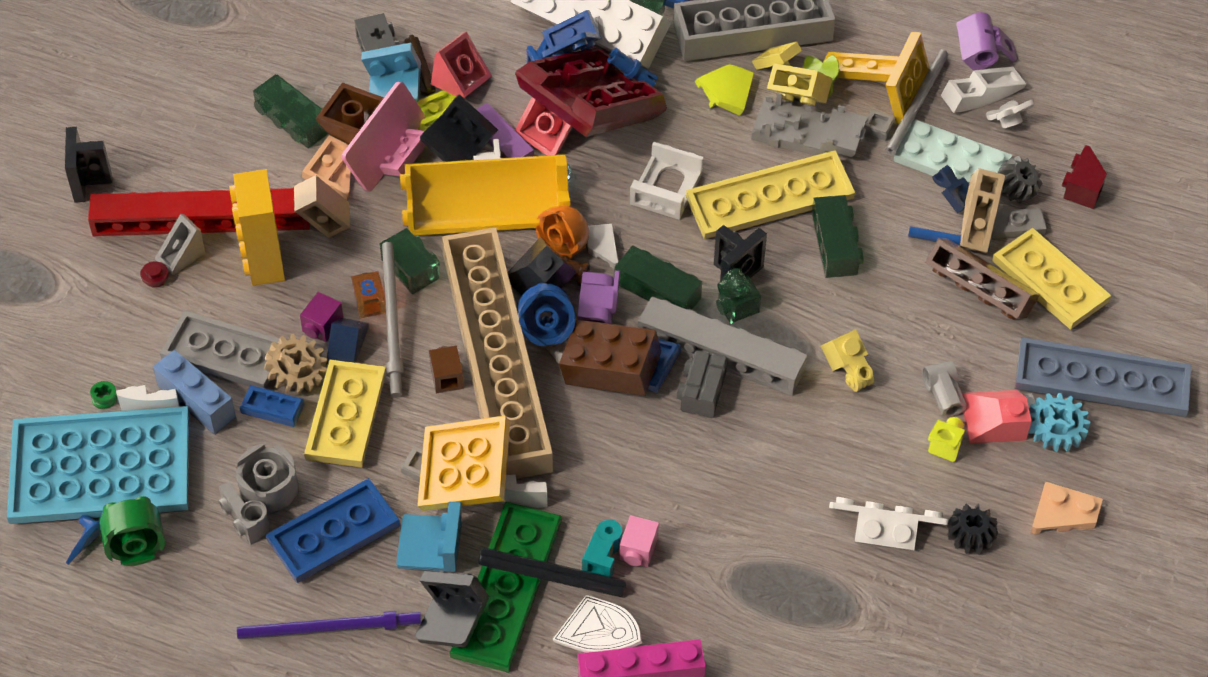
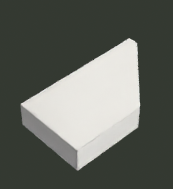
M612 224L588 226V253L595 258H601L608 262L613 269H618Z

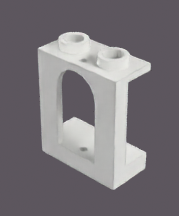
M653 142L652 156L640 180H634L630 187V205L680 220L688 204L685 196L686 190L696 188L702 176L703 157ZM676 169L684 175V181L678 193L654 186L662 171Z

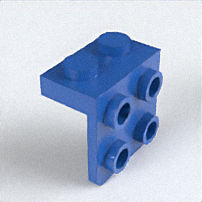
M585 10L543 31L542 33L549 49L540 53V56L544 59L572 53L579 49L582 51L595 47V42L602 38L590 10Z

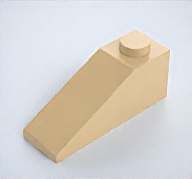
M981 168L971 175L965 200L960 241L961 247L985 254L988 252L1005 175Z

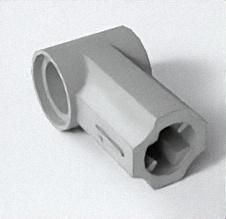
M948 361L923 367L922 376L925 387L928 391L933 392L942 416H947L948 418L956 417L965 411L967 405L958 386V374L954 363Z

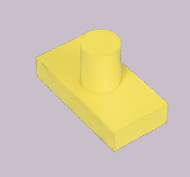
M798 42L769 48L752 60V63L756 70L771 67L774 63L791 66L788 60L802 50Z

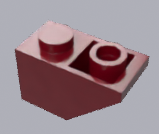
M1085 145L1081 154L1076 153L1071 164L1072 173L1067 171L1064 177L1062 187L1066 189L1063 199L1094 209L1103 190L1107 173L1091 147Z

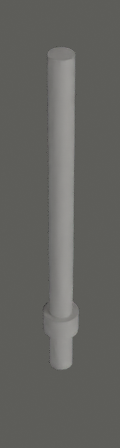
M385 242L382 244L389 355L386 369L387 376L390 377L391 396L401 397V377L404 375L403 362L400 361L393 243Z

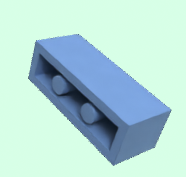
M173 350L153 366L158 387L162 390L176 389L179 405L182 407L188 406L189 413L214 435L236 418L232 398L176 350Z

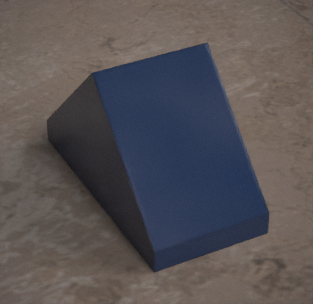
M346 318L333 322L331 324L326 365L329 364V360L356 363L369 328V323Z

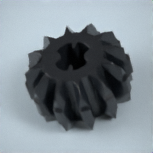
M966 503L962 510L956 508L953 511L952 517L948 521L947 535L948 540L954 541L955 549L964 547L966 554L973 549L979 555L983 548L989 550L992 547L993 541L997 538L998 531L996 528L997 518L990 517V509L981 511L979 504L972 509Z

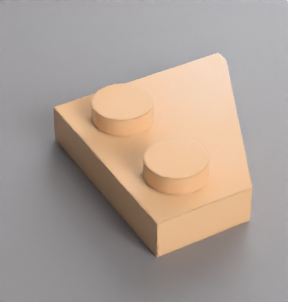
M329 135L302 171V178L307 180L317 175L347 200L349 198L351 171L342 160V153L348 147V144Z

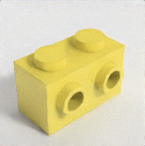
M774 63L767 89L775 93H782V100L793 102L794 98H797L803 104L815 106L816 102L826 104L833 78L819 71Z

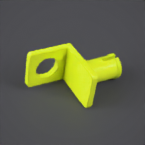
M950 417L946 421L947 423L937 420L928 436V441H930L928 452L955 462L965 432L962 429L964 428V423L958 417Z

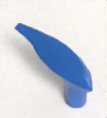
M87 515L80 517L79 524L85 530L66 561L67 565L100 534L99 521H95Z

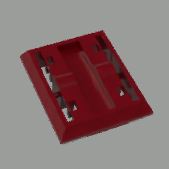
M598 47L530 61L515 72L519 87L585 137L653 120L667 110L664 95L645 81H633L625 77L624 73L615 68L613 64L608 63L607 59L610 56Z

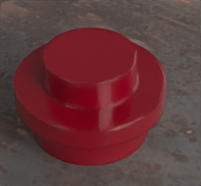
M159 261L149 262L140 271L141 279L149 287H160L168 278V268Z

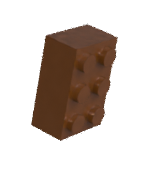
M576 320L559 366L565 385L646 396L662 350L656 330Z

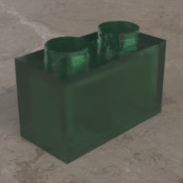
M408 228L379 243L382 261V244L385 242L393 243L395 276L412 295L439 279L438 267L440 262L433 252L429 253L424 247L421 238L418 235L414 236Z

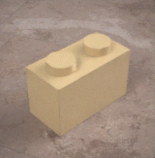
M317 175L294 186L295 212L326 237L330 238L350 228L349 202Z

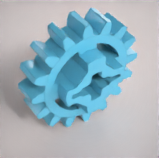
M1047 393L1045 400L1038 397L1035 405H1030L1029 411L1032 422L1028 433H1035L1033 441L1038 442L1042 440L1044 442V449L1049 445L1053 446L1054 452H1058L1061 446H1063L1066 452L1070 450L1071 445L1078 448L1081 440L1085 441L1090 426V421L1087 420L1088 411H1081L1083 405L1081 402L1073 404L1072 396L1065 400L1061 393H1058L1056 398Z

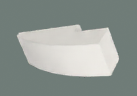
M1014 67L973 70L970 78L949 80L941 96L952 112L958 113L997 102L1025 88L1026 83Z

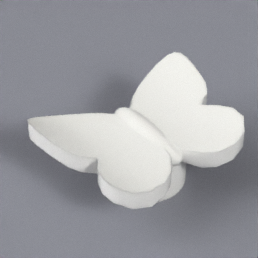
M1032 99L1020 105L1014 100L1002 105L999 110L988 111L986 113L987 119L993 120L997 118V120H1000L1002 128L1017 125L1023 122L1020 112L1032 108L1034 101Z

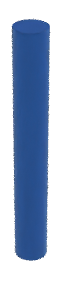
M910 226L908 237L934 242L938 239H949L959 246L961 241V235Z

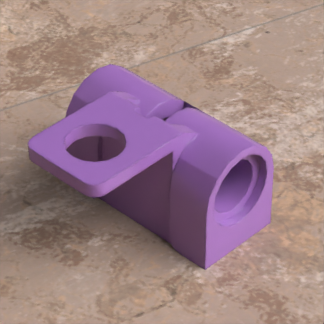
M983 12L974 13L956 23L962 60L972 70H984L996 63L998 60V50H1001L1012 62L1017 60L1013 41L999 27L993 26L989 14Z
M615 270V278L603 273L583 272L577 320L612 324V316L617 309L620 271Z

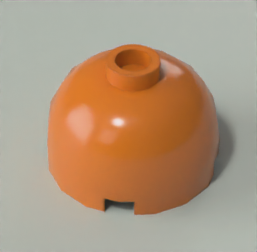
M560 205L551 207L538 215L537 219L540 220L539 225L536 226L537 238L542 237L561 257L566 255L571 259L584 250L589 240V227L584 216L577 209L571 206Z

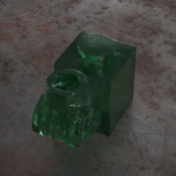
M739 268L732 269L726 273L723 280L717 283L719 293L716 306L719 313L725 315L730 324L760 313L761 294L750 277H745Z

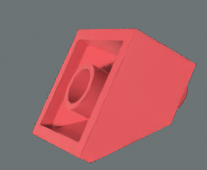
M532 97L515 131L527 143L549 156L558 155L572 126Z
M1018 390L962 393L967 405L963 414L969 444L1024 441L1027 439L1032 420L1027 397Z

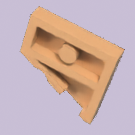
M1045 482L1031 534H1040L1041 530L1057 529L1058 532L1070 531L1075 528L1080 530L1094 529L1103 499Z

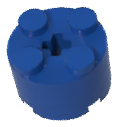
M539 283L528 289L519 300L517 313L520 327L524 336L532 343L539 346L556 345L565 341L572 333L575 326V311L570 297L560 287ZM548 311L551 312V317H550V318H549L548 316H545V317H543V319H542V317H541V313H542V312H545V313H547Z

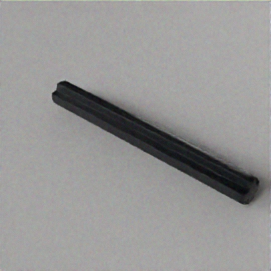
M488 548L481 549L478 564L617 597H623L626 588V581L623 579Z

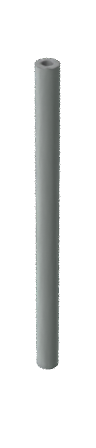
M946 50L938 52L888 144L886 152L889 155H895L948 57Z

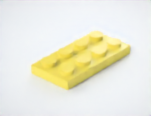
M1033 228L993 255L992 261L1007 275L1039 293L1040 296L1037 301L1070 330L1110 301L1111 295Z
M329 360L304 452L305 460L363 467L386 375L385 367Z

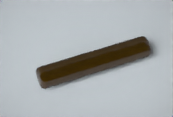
M409 35L404 40V44H412L421 62L420 92L428 97L435 93L436 88L431 85L432 76L419 38Z

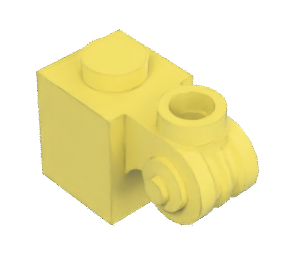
M856 329L821 345L832 371L841 367L847 372L845 382L853 391L857 392L867 385L869 386L874 383L873 370L864 357L868 353Z

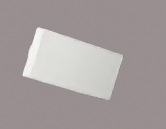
M143 385L138 387L131 386L116 391L121 411L180 407L176 389L160 390L156 393L147 394L146 386Z
M516 474L506 475L504 501L498 502L505 504L506 501L529 508L547 507L546 482L529 481L524 484H516Z

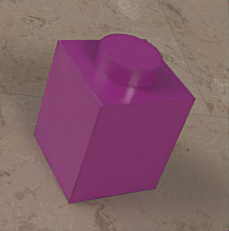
M317 292L300 314L302 332L310 338H317L327 342L330 337L331 324L344 318L342 302Z

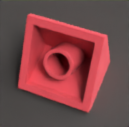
M467 31L435 53L431 85L454 96L460 94L464 98L492 77Z

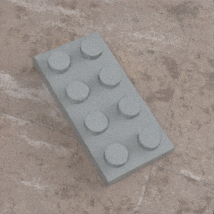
M184 310L162 348L160 356L162 360L173 350H176L201 372L243 385H252L266 389L270 382L268 379L270 371L264 370L265 356L267 351H270L272 342L278 344L279 338Z

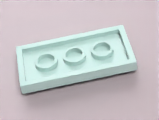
M914 119L894 155L893 161L934 176L940 169L948 165L958 180L964 177L970 183L971 175L976 170L981 168L998 173L1001 165L1006 160L1012 159V155Z

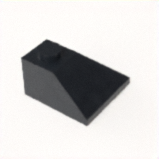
M540 237L507 273L510 284L523 295L528 289L539 283L552 284L562 289L577 271Z

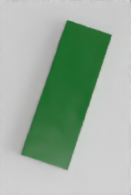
M505 501L488 549L548 562L562 523V516ZM481 566L477 578L490 596L468 645L465 647L452 646L450 658L509 673L542 579Z

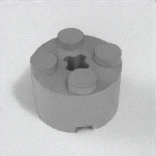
M264 444L254 446L241 455L238 460L236 478L243 502L246 503L251 500L260 501L266 506L267 514L271 515L287 507L298 496L299 489L296 468L291 454L280 446L274 445L275 448L265 447Z

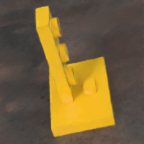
M911 32L899 57L828 52L824 59L825 61L831 55L837 58L840 68L837 78L887 82L886 89L893 115L896 117L895 122L899 124L930 69L922 34L919 32Z

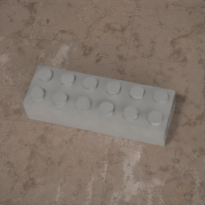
M695 0L674 3L673 25L683 60L690 61L768 50L769 48L793 42L805 45L833 41L835 17L829 0Z

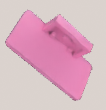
M396 82L342 153V160L365 191H372L384 174L399 177L400 174H405V164H413L426 146L420 140V136L424 131L417 130L421 120L425 119V115L403 82Z

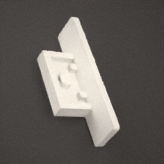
M841 497L836 498V503L830 502L829 504L831 509L858 512L855 542L908 550L915 549L918 521L948 525L949 519L942 518L943 512L925 510L924 515L913 514V508L895 506V511L883 510L884 504L866 501L865 507L854 505V499Z

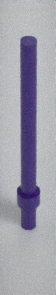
M385 611L383 615L240 626L237 627V638L244 639L378 627L391 630L397 629V626L421 624V612L396 614V611Z

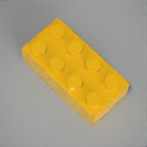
M267 169L233 174L234 185L229 186L232 203L237 202L233 204L232 210L238 242H240L239 247L241 258L243 259L245 276L250 275L252 286L285 281Z

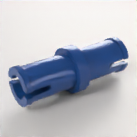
M615 48L610 53V57L607 59L608 63L623 71L625 77L628 79L633 78L636 81H645L654 87L658 76L641 66L639 60L631 59L618 48Z

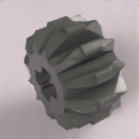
M1017 156L1006 160L998 170L999 174L1005 175L1002 194H1007L1010 201L1016 200L1018 203L1028 201L1037 195L1043 184L1039 179L1042 174L1035 170L1036 165L1032 166L1028 158L1022 160L1021 157Z

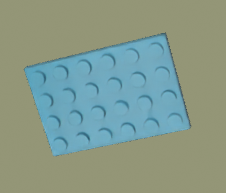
M188 406L13 419L7 520L9 524L80 519L82 515H87L91 518L101 517L103 507L106 504L136 499L140 496L150 498L151 503L158 508L159 512L188 510Z

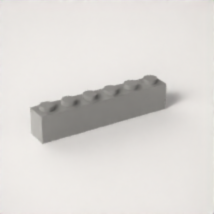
M651 297L638 320V328L656 330L658 339L680 344V354L693 358L694 352L698 350L710 353V355L725 356L728 359L727 372L793 396L806 369L807 354L801 353L797 349L785 347L771 339L761 338L744 329H737L724 324L720 320L711 319L693 310L673 305L667 300Z

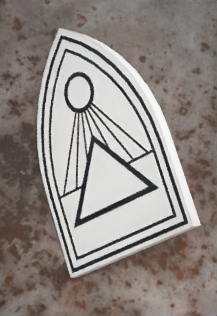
M586 595L553 638L554 643L586 653L635 647L642 644V637L635 619L627 610L616 604Z

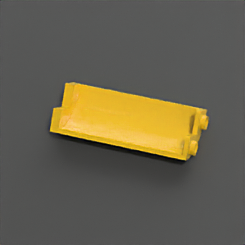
M566 155L405 164V174H400L401 190H406L407 210H402L403 226H408L409 236L462 233L496 228L497 230L536 228L540 220L537 219L538 215L554 206H570Z

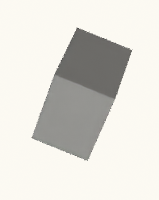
M180 214L155 259L164 263L168 268V272L175 275L206 254L201 230L185 214Z

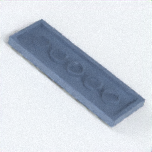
M1021 337L1015 389L1043 394L1050 393L1055 396L1061 393L1062 397L1067 398L1072 396L1073 399L1186 417L1189 411L1191 364Z

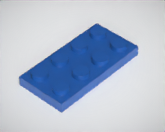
M368 478L266 534V538L295 582L299 583L399 527L400 521Z

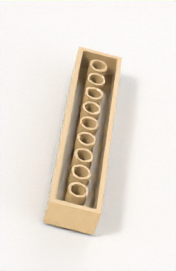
M490 228L443 236V257L480 417L485 419L506 416L510 420L506 475L516 474V479L551 473L553 472L552 449L497 229Z

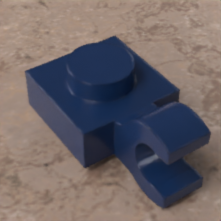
M946 165L932 178L938 186L946 188L941 193L958 214L965 208L969 183L964 177L958 180L951 167Z

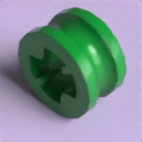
M101 381L91 387V400L96 408L108 409L117 402L116 388L113 383ZM105 392L109 393V395H104L103 398L99 397V395H103Z

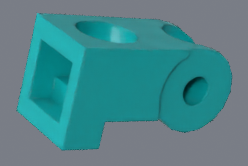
M608 519L599 523L582 558V570L610 577L613 576L615 559L612 556L620 550L622 540V527L617 521Z

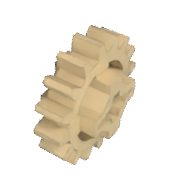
M294 334L290 335L289 340L281 336L278 344L272 342L270 351H267L265 356L264 370L270 371L268 379L277 380L276 388L282 385L286 386V393H289L291 388H294L297 394H301L303 388L311 392L314 385H320L322 377H324L327 370L325 368L327 358L321 357L324 351L323 348L315 349V340L310 343L305 342V335H302L300 340H296Z

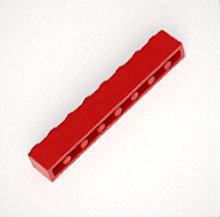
M270 188L277 231L310 230V223L295 212L294 188ZM230 190L91 194L88 222L92 236L169 234L180 214H185L201 230V233L236 232L232 208L233 204L237 202L232 203Z

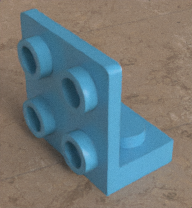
M411 43L362 52L361 60L370 75V93L385 98L396 82H403L415 101H419L421 62Z
M449 501L448 512L442 513V516L403 515L396 561L397 568L456 572L462 528L461 502Z

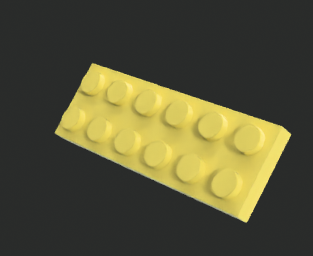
M836 150L692 188L686 190L685 196L703 238L708 239L715 237L716 230L722 225H725L732 231L741 230L854 199L855 191Z

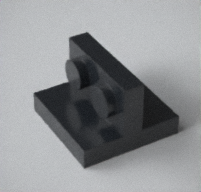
M77 126L66 127L65 171L74 203L85 202V189L87 185L112 183V171L104 140L81 142Z
M725 225L716 230L714 265L721 270L719 293L724 297H730L764 267L767 233L761 228L756 229L746 239H742L736 231L730 230Z

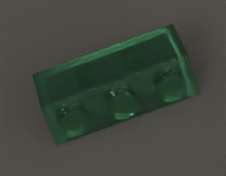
M275 74L253 90L254 107L258 113L270 118L277 128L284 129L295 142H300L309 149L329 134L316 121V117L322 108L278 74Z
M846 195L813 198L811 215L825 278L858 275L859 264H863L864 257L862 248L857 246L859 239L857 226L852 225L854 219L852 205H848Z
M634 245L630 247L614 268V278L615 270L620 271L619 286L648 302L651 297H655L660 300H667L681 308L692 310L702 297L703 281L699 280L695 275L688 274L676 268L670 262H664L653 256L650 252L641 250Z

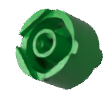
M140 496L136 499L124 500L118 503L111 502L103 507V514L100 517L99 524L104 553L110 561L113 562V559L119 560L121 565L124 566L141 565L154 559V553L159 549L161 551L164 549L165 538L158 508L151 503L150 498Z

